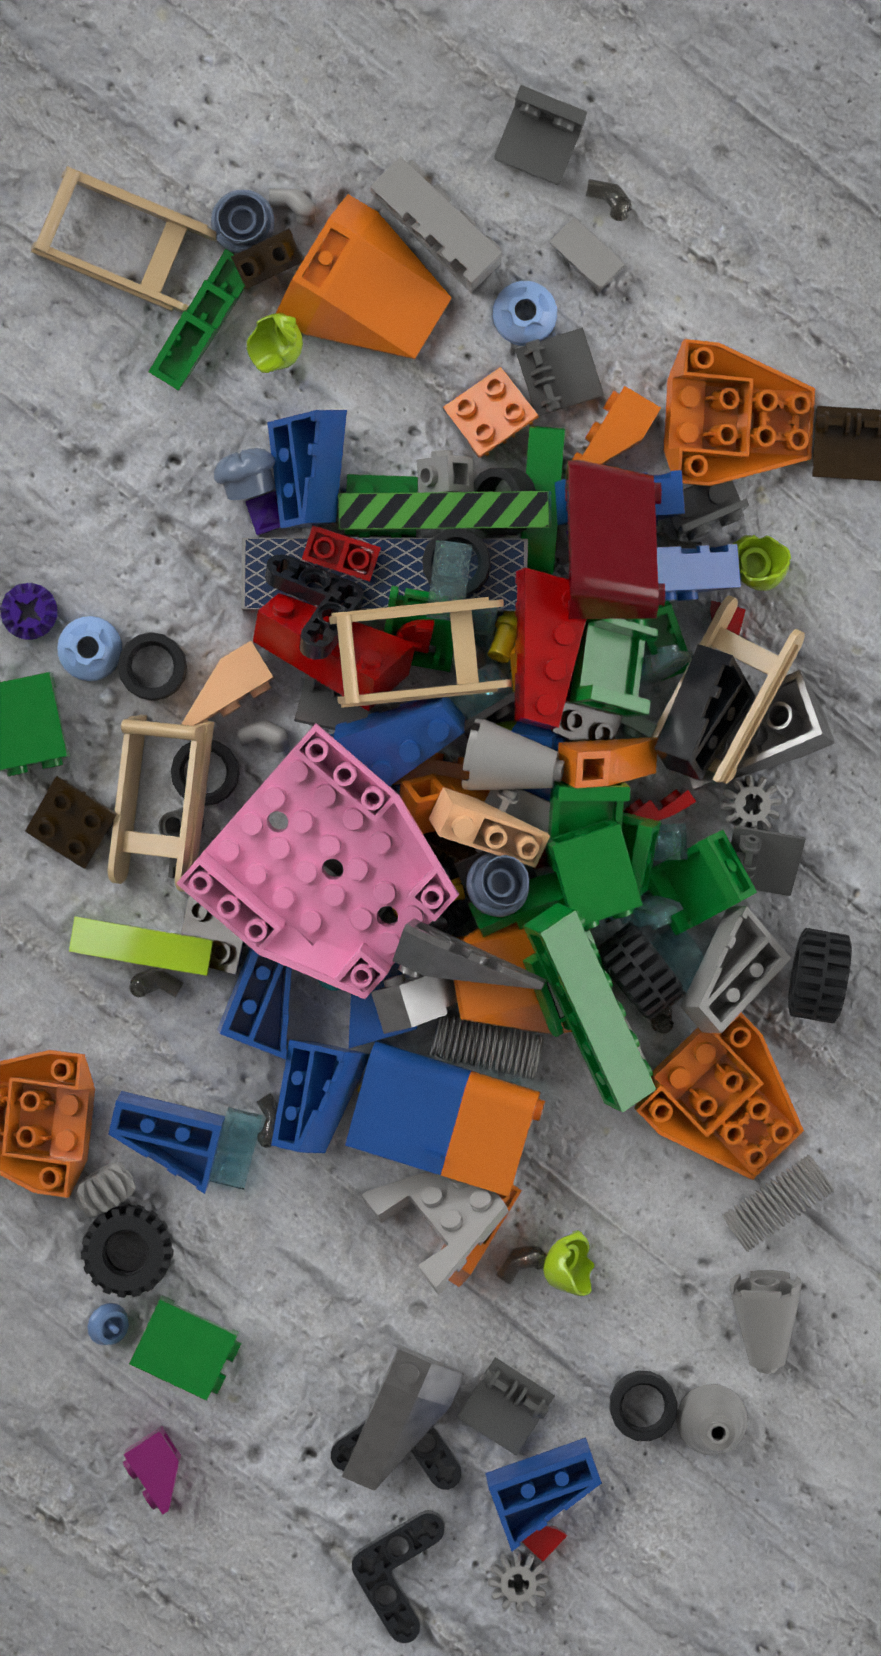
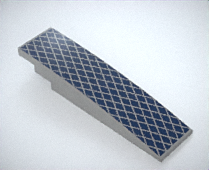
M242 538L241 609L259 610L278 593L318 607L315 604L275 589L266 582L265 572L268 559L272 556L283 554L360 585L364 593L361 610L387 608L392 585L399 586V595L403 596L406 588L439 593L429 584L423 573V554L426 545L432 538H354L381 547L370 582L302 560L308 538ZM481 538L490 553V573L487 581L479 591L468 597L461 598L464 600L489 597V601L504 600V607L475 609L472 612L515 611V602H517L516 571L527 568L528 539ZM452 542L443 546L438 552L435 560L436 570L444 581L454 585L463 584L471 580L475 575L478 567V558L475 551L469 545L461 542ZM317 582L306 583V585L310 588L323 587L320 583ZM448 596V601H454L455 598ZM346 599L340 600V604L344 606Z

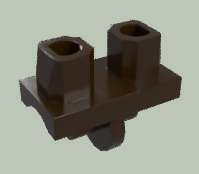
M290 228L231 256L246 289L302 263L304 260Z

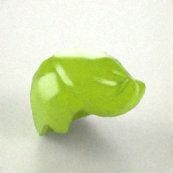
M277 313L259 319L256 322L257 327L247 340L246 350L251 361L262 373L289 368L297 361L303 347L302 334L296 324V318L287 316L284 313Z
M744 535L732 543L738 546L740 581L746 586L757 591H769L778 586L786 576L791 563V554L786 546L768 535L762 538H758L755 535Z
M572 1231L571 1234L560 1238L551 1247L544 1262L543 1272L549 1285L555 1289L576 1296H587L592 1291L590 1275L595 1264L587 1256L590 1245L588 1239L581 1231Z

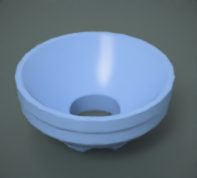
M518 281L505 287L495 300L493 306L494 325L499 334L512 344L526 346V343L533 340H545L551 334L556 324L557 306L555 300L545 287L536 282ZM522 300H529L536 307V315L528 321L520 320L515 314V306Z
M94 616L81 617L69 623L62 631L57 646L58 657L64 669L72 676L85 681H97L110 675L117 668L120 653L123 650L120 635L115 627L108 621ZM85 637H92L98 643V652L92 658H83L78 653V643Z

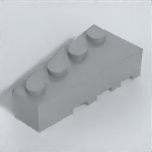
M400 156L370 186L371 194L472 293L501 264L502 251L500 247L489 236L481 233L475 227V222L463 210L459 212L450 203L451 199L438 185L433 187L423 178L426 174L416 162L411 159L407 163Z

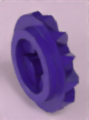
M35 583L16 585L5 594L0 606L2 623L12 635L25 640L38 639L46 635L53 628L57 619L58 610L53 595L45 587ZM38 598L34 610L38 613L37 616L41 620L38 621L36 618L28 617L19 624L23 612L19 609L20 606L16 604L17 601L21 604L29 605Z

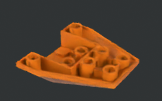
M347 194L328 218L305 256L275 314L284 313L287 316L295 317L300 332L307 336L415 360L452 297L379 212Z
M684 339L667 379L663 451L670 471L682 470L683 484L712 486L811 460L815 388L719 342Z
M517 922L486 937H483L480 929L477 928L461 939L525 970L523 960L535 953L524 928L520 930ZM454 980L461 1020L552 1035L548 1029L534 989ZM563 1027L564 1033L571 1032V1030H566Z
M742 1012L722 1033H702L699 1028H696L653 1070L651 1078L656 1090L636 1103L634 1107L659 1135L751 1180L760 1174L804 1131L763 1035Z
M47 1050L0 1061V1175L33 1193L65 1198L70 1197L88 1160L95 1086L85 1054Z

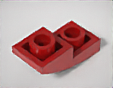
M312 525L302 560L370 582L381 547Z
M676 789L660 801L664 806L660 810L657 809L651 800L643 803L639 798L624 809L623 812L660 821L686 809L695 803L696 800L689 790L681 794Z

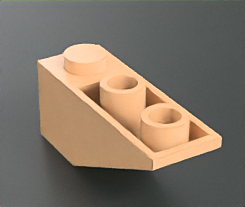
M252 641L247 642L219 660L181 725L194 726L208 722L209 718L219 712L222 717H225L241 707L238 701L251 694L253 699L272 688L269 682L275 678Z
M444 787L429 817V821L440 837L498 856L508 855L515 857L521 863L535 868L550 838L548 833L477 798Z

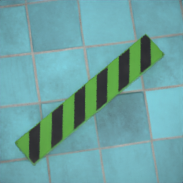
M551 491L338 493L339 529L551 527Z

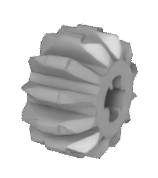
M752 774L745 775V788L738 779L732 780V784L738 792L734 793L731 790H724L723 795L733 799L732 803L721 804V810L733 809L734 811L733 814L725 819L727 824L739 818L740 821L737 826L746 827L747 822H749V828L758 829L757 822L759 821L765 830H769L771 825L765 817L769 816L772 819H779L780 817L778 812L770 810L771 806L782 804V799L770 800L769 798L771 794L778 790L776 785L770 786L764 791L763 787L766 784L767 778L761 776L755 787ZM749 794L750 798H755V796L759 798L760 802L756 805L758 809L756 814H753V811L746 813L743 809L746 805L744 798Z
M114 1162L102 1166L100 1169L84 1177L83 1180L76 1183L72 1192L80 1210H83L86 1216L93 1217L103 1212L106 1213L111 1208L125 1201L126 1198L133 1194L136 1186L132 1180V1175L124 1167L123 1163Z
M515 1549L513 1552L514 1560L512 1561L509 1560L505 1553L500 1555V1560L504 1567L498 1564L491 1565L490 1570L497 1576L488 1578V1586L498 1587L492 1592L493 1600H498L505 1596L502 1608L507 1610L513 1601L516 1602L517 1612H522V1602L527 1601L531 1608H535L537 1605L533 1595L540 1598L545 1597L546 1591L540 1585L549 1583V1578L547 1575L539 1574L545 1569L543 1562H537L532 1565L534 1561L533 1553L529 1552L525 1559L521 1560L520 1550ZM514 1574H522V1579L528 1581L527 1583L522 1581L523 1587L516 1588L514 1582L509 1581V1579L514 1580Z

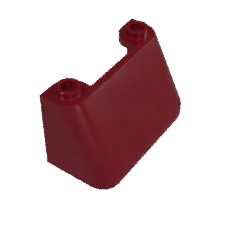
M583 460L567 461L565 502H567L569 619L657 618L658 605H665V583H658L655 504H661L662 488L661 483L654 482V475Z

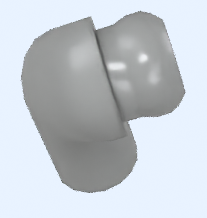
M269 189V204L271 207H290L296 213V222L300 225H311L315 221L316 206L303 191L298 189Z
M262 720L236 729L242 746L261 740L271 745L272 751L276 753L284 752L289 747L290 742L287 739L288 733L286 730L268 720Z

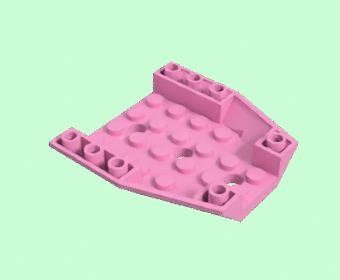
M317 723L296 744L176 883L257 954L362 999L367 998L385 978L391 966L395 963L392 960L405 925L413 919L429 925L433 920L436 921L459 895L400 795ZM275 811L284 813L288 818V826L284 829L274 828L270 824L269 815ZM328 859L338 860L343 866V873L340 876L327 874L324 869V862ZM384 906L394 908L398 913V920L391 924L383 922L379 917V909Z

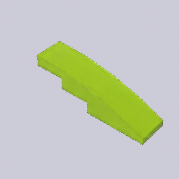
M74 916L69 952L207 976L214 940Z

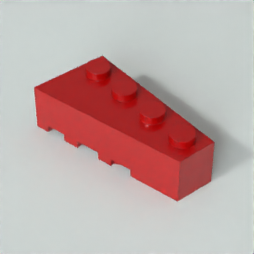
M525 567L516 571L517 602H515V617H517V639H515V653H517V673H515V721L551 730L559 728L586 619H569L568 599H570L568 579Z
M278 593L258 610L253 642L344 696L339 642L329 656L318 660L304 656L299 648L302 629L318 607ZM326 616L323 620L330 623L329 617L332 616ZM352 622L359 694L392 691L410 673L415 643L359 622ZM319 634V638L316 640V642L318 640H323V635ZM376 704L360 707L370 711Z

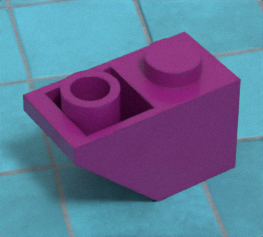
M160 1426L125 1450L123 1455L126 1460L123 1461V1465L133 1480L139 1478L145 1487L142 1493L149 1506L153 1510L158 1507L163 1515L169 1511L172 1503L181 1454L163 1426Z

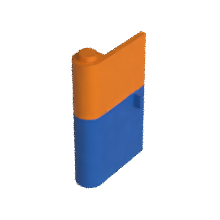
M375 1041L368 1059L345 1146L509 1197L529 1128L533 1120L540 1121L546 1101L540 1099V1091Z

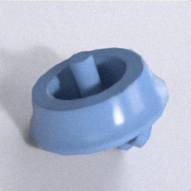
M107 1303L101 1305L93 1312L87 1326L88 1334L92 1341L98 1345H113L125 1337L129 1323L127 1313L123 1307L115 1303Z

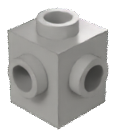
M438 450L431 452V458L417 460L418 493L474 492L473 457L454 456L452 450Z

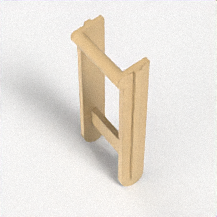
M67 166L62 173L61 178L63 180L39 237L31 247V253L172 312L173 309L181 313L187 310L188 305L162 294V289L186 232L189 231L217 242L216 231L208 228V225ZM76 184L166 221L141 284L50 247Z
M730 595L721 603L700 645L731 654L735 659L768 676L723 760L715 758L708 769L715 773L712 780L725 784L734 778L740 760L796 658L805 637L804 632L795 629L789 635L780 654L776 655L727 630L726 628L738 605V600ZM688 667L651 737L659 739Z
M489 597L331 613L332 617H329L330 624H337L344 696L338 697V704H341V708L490 693L498 692V688L512 687V679L479 682L472 610L504 607V600L489 601ZM450 612L456 685L359 694L351 622Z
M142 714L130 716L122 721L121 731L124 733L115 803V813L117 815L113 820L108 862V878L112 883L122 884L126 880L131 853L177 858L175 886L178 891L185 892L176 883L199 856L214 722L208 721L194 726L147 721V715ZM145 735L191 740L180 837L133 832Z

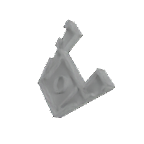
M428 1171L361 1194L365 1204L380 1223L410 1203H413L447 1245L445 1248L418 1265L421 1274L438 1295L448 1286L447 1280L455 1271L459 1272L467 1263L466 1257L477 1244L481 1246L509 1212L506 1204L497 1193Z

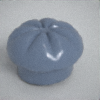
M240 189L225 194L216 203L211 214V228L216 231V240L224 248L235 253H239L270 238L274 231L275 217L271 205L262 195L251 190Z
M261 448L242 450L240 454L235 452L222 458L217 463L214 470V480L219 484H223L227 499L242 500L264 494L275 488V481L271 471L275 465V459L270 452Z
M492 853L485 854L478 858L469 869L466 879L468 897L472 904L484 914L493 917L509 916L517 912L527 899L529 891L528 872L523 863L515 857L508 855L498 856Z

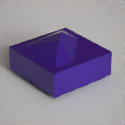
M276 491L245 501L257 536L280 529Z

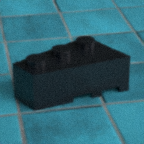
M700 644L697 645L655 746V751L666 769L701 781L755 698L754 692L733 655Z

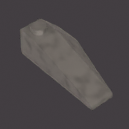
M801 670L785 676L740 760L733 779L802 758L835 744L824 710ZM755 698L716 756L717 759L723 760ZM707 770L701 781L689 777L693 790L696 791L719 784L712 780L715 773Z
M413 919L405 925L392 960L400 964L399 971L414 978H418L421 974L426 977L540 990L546 982V979L417 919Z
M399 1344L342 1477L375 1491L449 1409L465 1373Z

